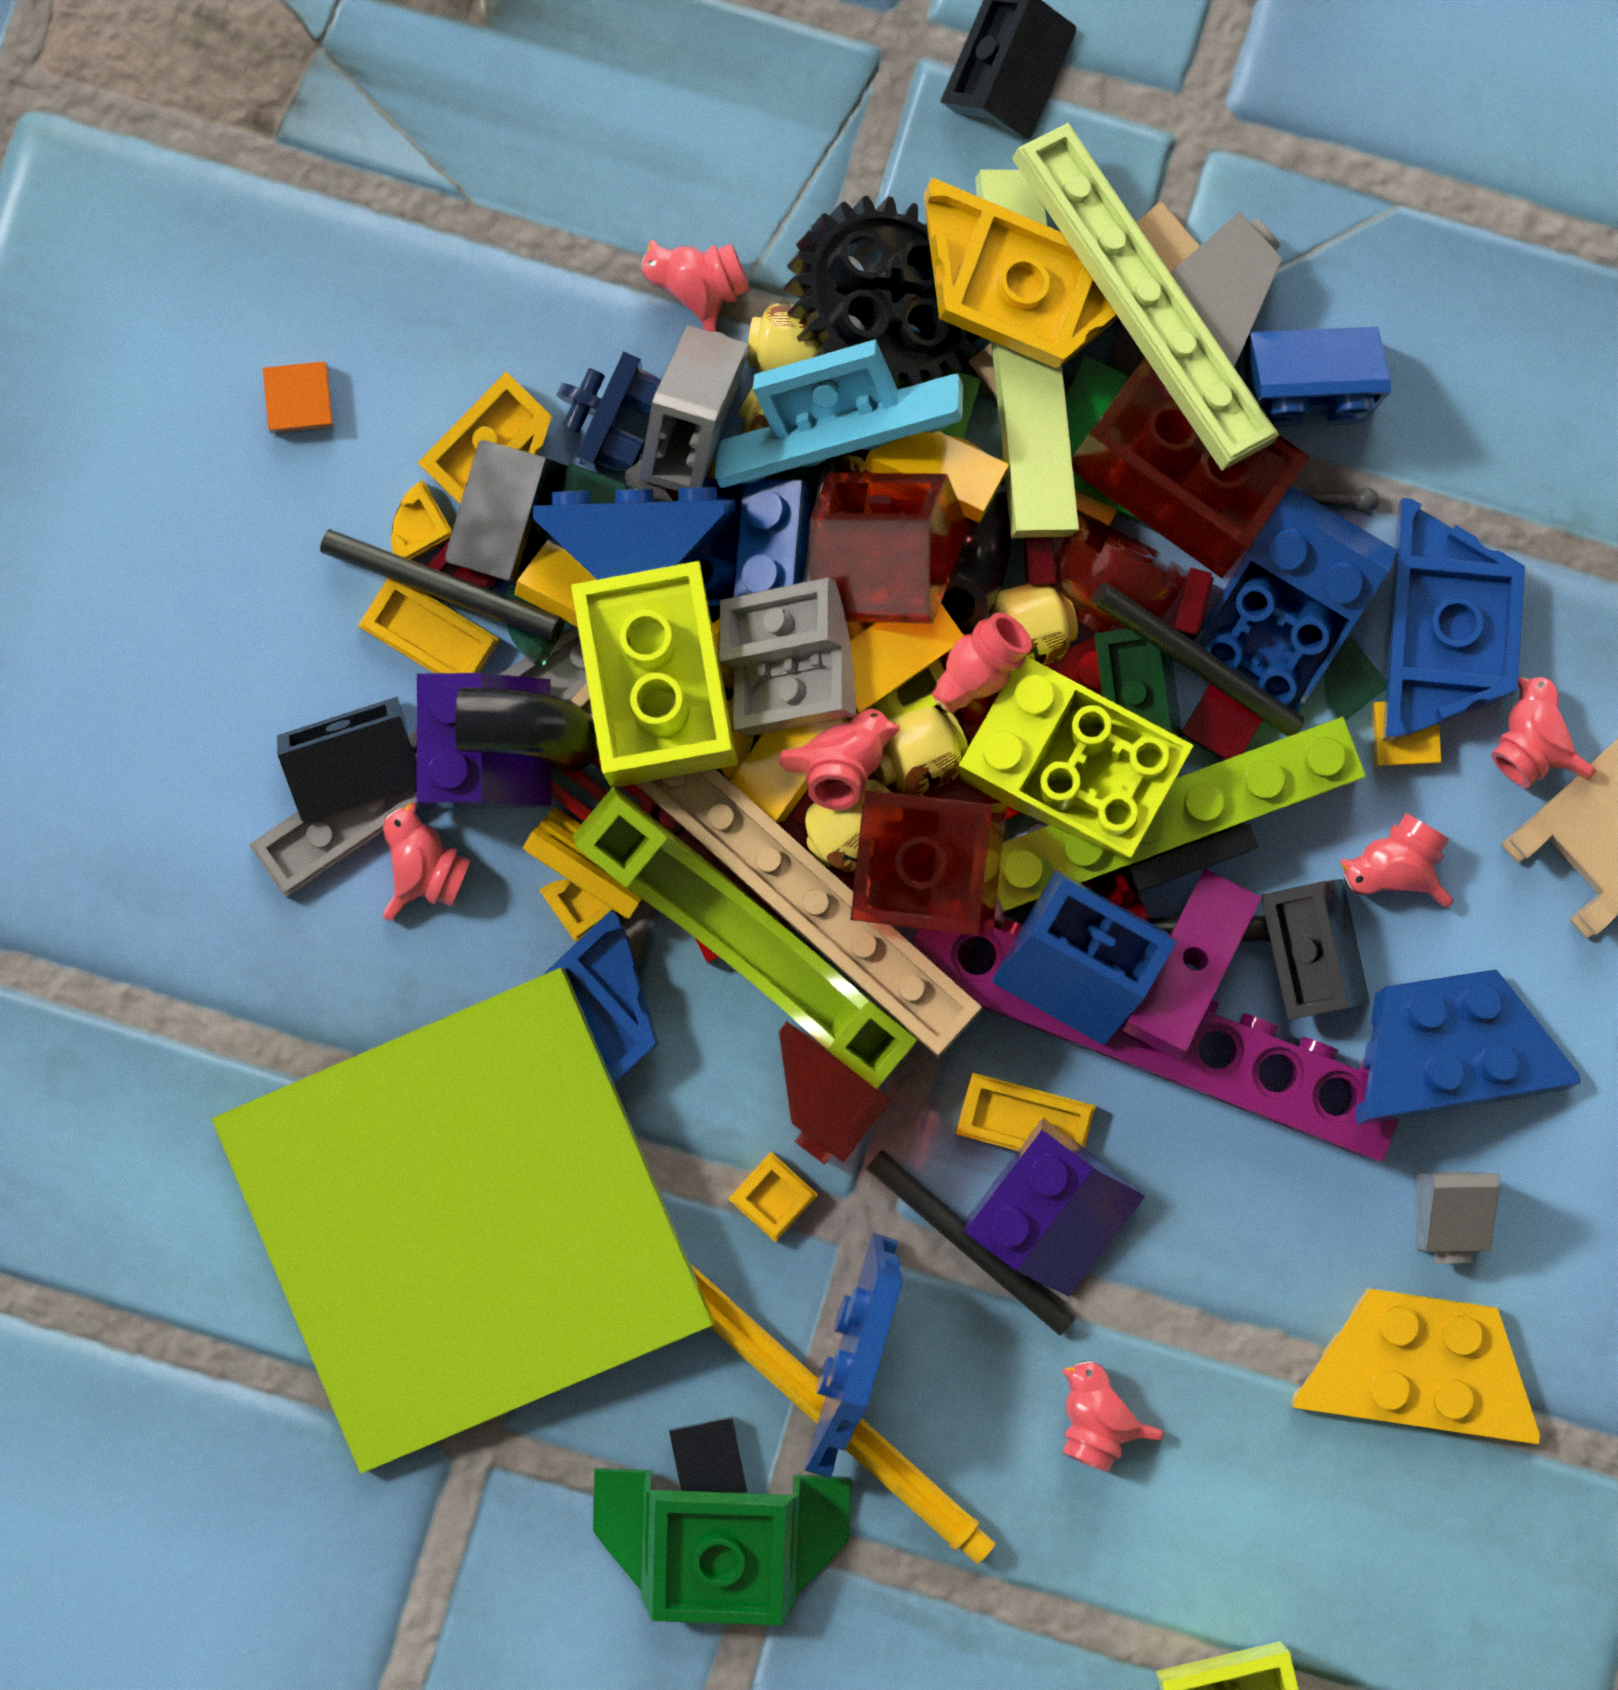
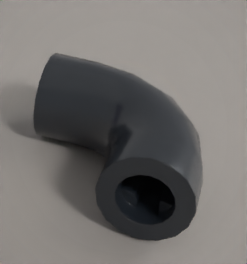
M1005 478L980 523L952 511L949 539L942 568L930 587L962 634L973 632L976 624L988 617L1003 584L1012 541Z
M460 687L458 691L455 710V740L458 752L529 756L542 759L554 769L564 772L584 769L599 754L592 716L571 700L522 690Z

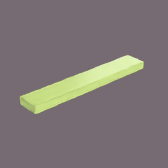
M1067 123L1017 148L1012 160L1220 469L1223 471L1271 445L1279 436V433L1070 124Z
M1020 170L979 171L975 178L978 197L1047 226L1046 209ZM991 341L1003 461L1009 464L1005 475L1011 538L1073 537L1079 530L1062 365L1056 369Z

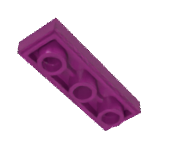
M1204 868L1170 935L1177 943L1144 1000L1131 1013L1123 1031L1181 1060L1262 897ZM1184 963L1192 964L1198 971L1189 969Z

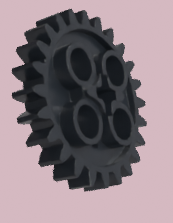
M863 196L853 209L844 201L830 215L823 213L811 226V230H808L797 242L796 246L800 251L795 254L787 265V268L796 275L785 285L784 292L801 299L792 306L787 314L790 318L806 320L807 326L797 336L798 341H817L820 347L816 350L813 357L876 339L899 390L956 374L962 369L961 364H964L976 352L977 349L972 343L979 337L978 335L939 319L927 223L924 225L918 221V204L912 203L903 214H897L896 204L891 196H888L877 209H875L869 196ZM848 256L860 262L864 271L857 269L851 263ZM908 265L913 266L916 270H918L920 275L922 276V279H919L914 274H912ZM849 315L861 321L865 331L857 328L850 320ZM909 324H912L915 327H917L922 333L924 339L919 338L917 335H915L909 327Z

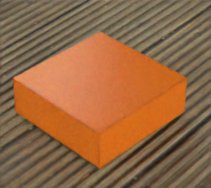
M326 361L262 368L268 429L271 434L334 427L329 371Z

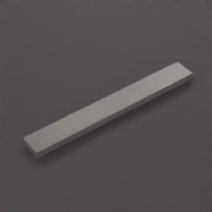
M570 626L557 635L553 641H548L500 675L551 679V695L571 700L587 683L578 627ZM415 731L408 737L417 760V731ZM417 787L308 823L300 819L297 811L249 845L283 896L288 898L383 834L385 817L392 810L405 808L412 802L416 804V810L421 808L422 806L417 803Z

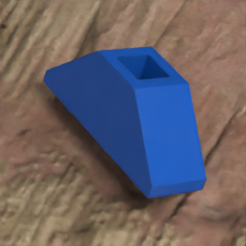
M717 487L678 488L679 501L654 502L653 489L615 490V503L592 504L590 491L552 492V505L533 506V519L592 576L599 580L689 563L736 512L735 499L717 500Z

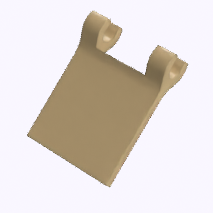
M1618 738L1590 763L1597 770L1590 780L1577 775L1537 813L1500 844L1519 863L1524 858H1529L1549 840L1598 895L1584 905L1569 920L1586 939L1592 934L1597 935L1618 915Z

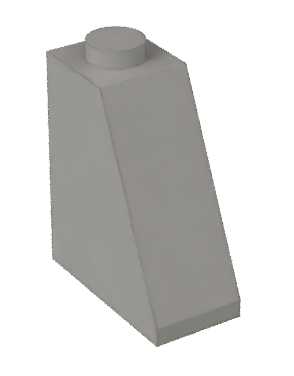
M1241 212L1237 213L1170 272L1233 367H1235L1282 261V257L1276 252L1280 244L1270 229L1256 218L1249 222Z
M687 325L652 402L639 473L640 480L678 491V488L704 487L717 445L722 436L741 381L748 343L729 338L720 332L706 331Z

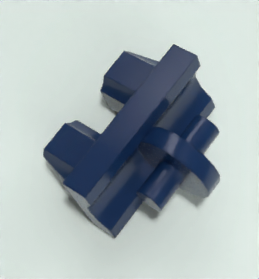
M623 351L602 399L597 396V393L605 375L591 368H588L579 388L567 383H561L556 394L558 398L571 405L562 424L565 428L580 433L588 413L594 415L576 453V457L580 459L579 465L594 472H597L600 465L608 469L625 472L638 463L645 446V440L618 429L617 426L626 408L650 418L652 402L661 383L658 378L643 370L640 358Z

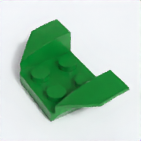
M595 1468L593 1532L641 1590V1599L652 1621L782 1626L796 1603V1596L849 1540L851 1477L831 1476L827 1478L815 1475H793V1495L652 1490V1470Z

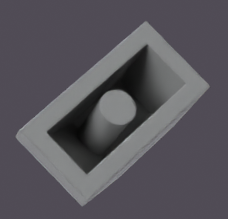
M1479 1171L1415 1173L1417 1249L1426 1252L1434 1251V1263L1441 1264L1473 1263V1251L1491 1250L1500 1189L1499 1174Z

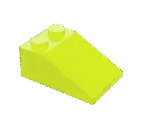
M696 561L572 584L571 588L601 768L610 787H621L738 765L729 708L700 562Z

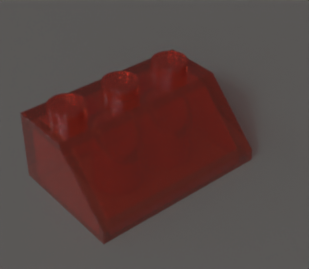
M1144 357L1073 456L1072 468L1075 474L1217 576L1223 578L1248 548L1310 456L1279 435L1271 445L1222 471L1146 357Z

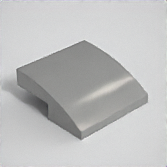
M827 577L720 600L719 662L734 668V731L746 736H753L856 716L851 644L841 598L834 580Z

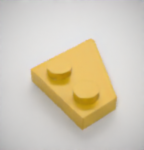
M505 372L417 464L460 505L476 449L481 440L539 456L552 416L511 375Z

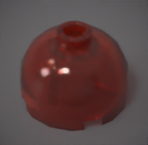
M1078 516L1079 530L1064 539L1057 558V581L1064 596L1078 607L1075 612L1077 621L1099 633L1109 631L1112 625L1127 629L1126 626L1091 603L1094 592L1104 582L1109 583L1155 616L1161 618L1176 599L1188 576L1187 572L1174 561L1171 562L1167 571L1152 563L1157 553V550L1096 520L1093 521L1090 529H1088L1084 518Z

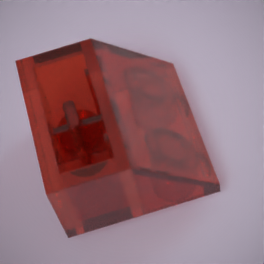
M828 473L809 520L810 581L828 577L836 582L846 622L933 624L969 528L948 474Z

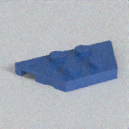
M1402 498L1398 504L1395 548L1397 553L1394 562L1382 741L1386 742L1396 741L1513 696L1518 690L1525 565L1499 550L1493 551L1485 548L1476 536L1455 525L1454 528H1451L1421 510L1422 504L1412 498Z
M612 909L544 974L560 967L565 968L615 1085L657 1046L659 1041L622 916Z
M1497 969L1391 985L1375 993L1371 1016L1373 1037L1366 1046L1363 1068L1369 1070L1365 1099L1357 1104L1355 1118L1357 1125L1569 1090L1580 1084L1581 1080L1579 1073Z
M872 1233L858 1284L852 1296L845 1294L840 1304L834 1332L843 1334L834 1358L827 1356L819 1376L816 1394L825 1396L804 1471L830 1478L834 1471L838 1450L845 1451L855 1427L859 1424L868 1407L903 1283L902 1272L900 1271V1256L895 1255L898 1240Z

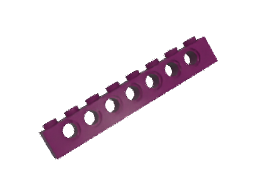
M947 896L944 897L941 906L931 902L927 904L912 945L983 1009L1374 1162L1384 1161L1400 1118L1357 1125L1355 1118L1357 1104L1365 1099L1369 1070L1363 1068L1364 1060H1362L1358 1070L1335 1061L1339 1050L1325 1043L1303 1036L1299 1046L1278 1039L1275 1036L1279 1026L1250 1014L1243 1013L1239 1023L1215 1014L1219 1003L1211 1000L1181 1060L1124 1032L1123 1029L1129 1017L1103 1046L991 982L1023 925L1004 919L1001 929H997L977 921L980 909ZM978 938L986 941L991 946L994 952V962L987 973L974 975L966 972L961 967L958 960V951L964 941ZM1211 1031H1217L1225 1035L1232 1049L1229 1061L1218 1069L1205 1065L1198 1053L1200 1040ZM1272 1054L1284 1058L1291 1069V1078L1288 1085L1278 1092L1266 1089L1261 1084L1258 1075L1261 1062ZM1331 1078L1343 1081L1350 1091L1348 1107L1344 1112L1335 1116L1324 1111L1319 1103L1320 1088Z

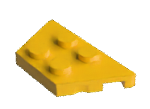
M931 178L923 198L940 320L1058 369L1118 317L1060 231L943 181Z
M1367 1288L1351 1310L1347 1322L1340 1332L1336 1333L1321 1354L1323 1355L1302 1387H1298L1291 1401V1406L1298 1409L1539 1444L1540 1433L1499 1310L1493 1306Z

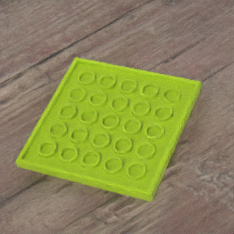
M564 967L555 969L211 1118L360 1474L715 1324Z

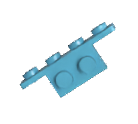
M876 339L754 374L753 391L770 426L721 440L717 445L715 478L721 488L739 483H755L764 479L767 475L799 466L812 467L824 462L828 458L860 449H876L889 441L921 432L933 433L940 431L949 424L959 422L962 419L963 384L958 374H952L898 390Z

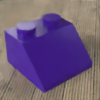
M417 673V803L423 808L552 807V767L544 760L514 754L458 752L455 740V710L460 687L522 690L551 695V679L488 673Z
M1042 1118L968 1215L964 1232L1017 1272L1069 1297L1146 1197V1194L1045 1118Z

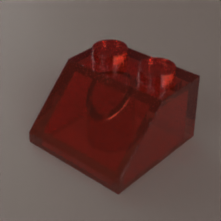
M864 790L850 920L977 936L993 933L1007 804Z
M786 1021L779 1030L791 1124L801 1130L794 1142L824 1165H826L832 1155L844 1163L891 1100Z

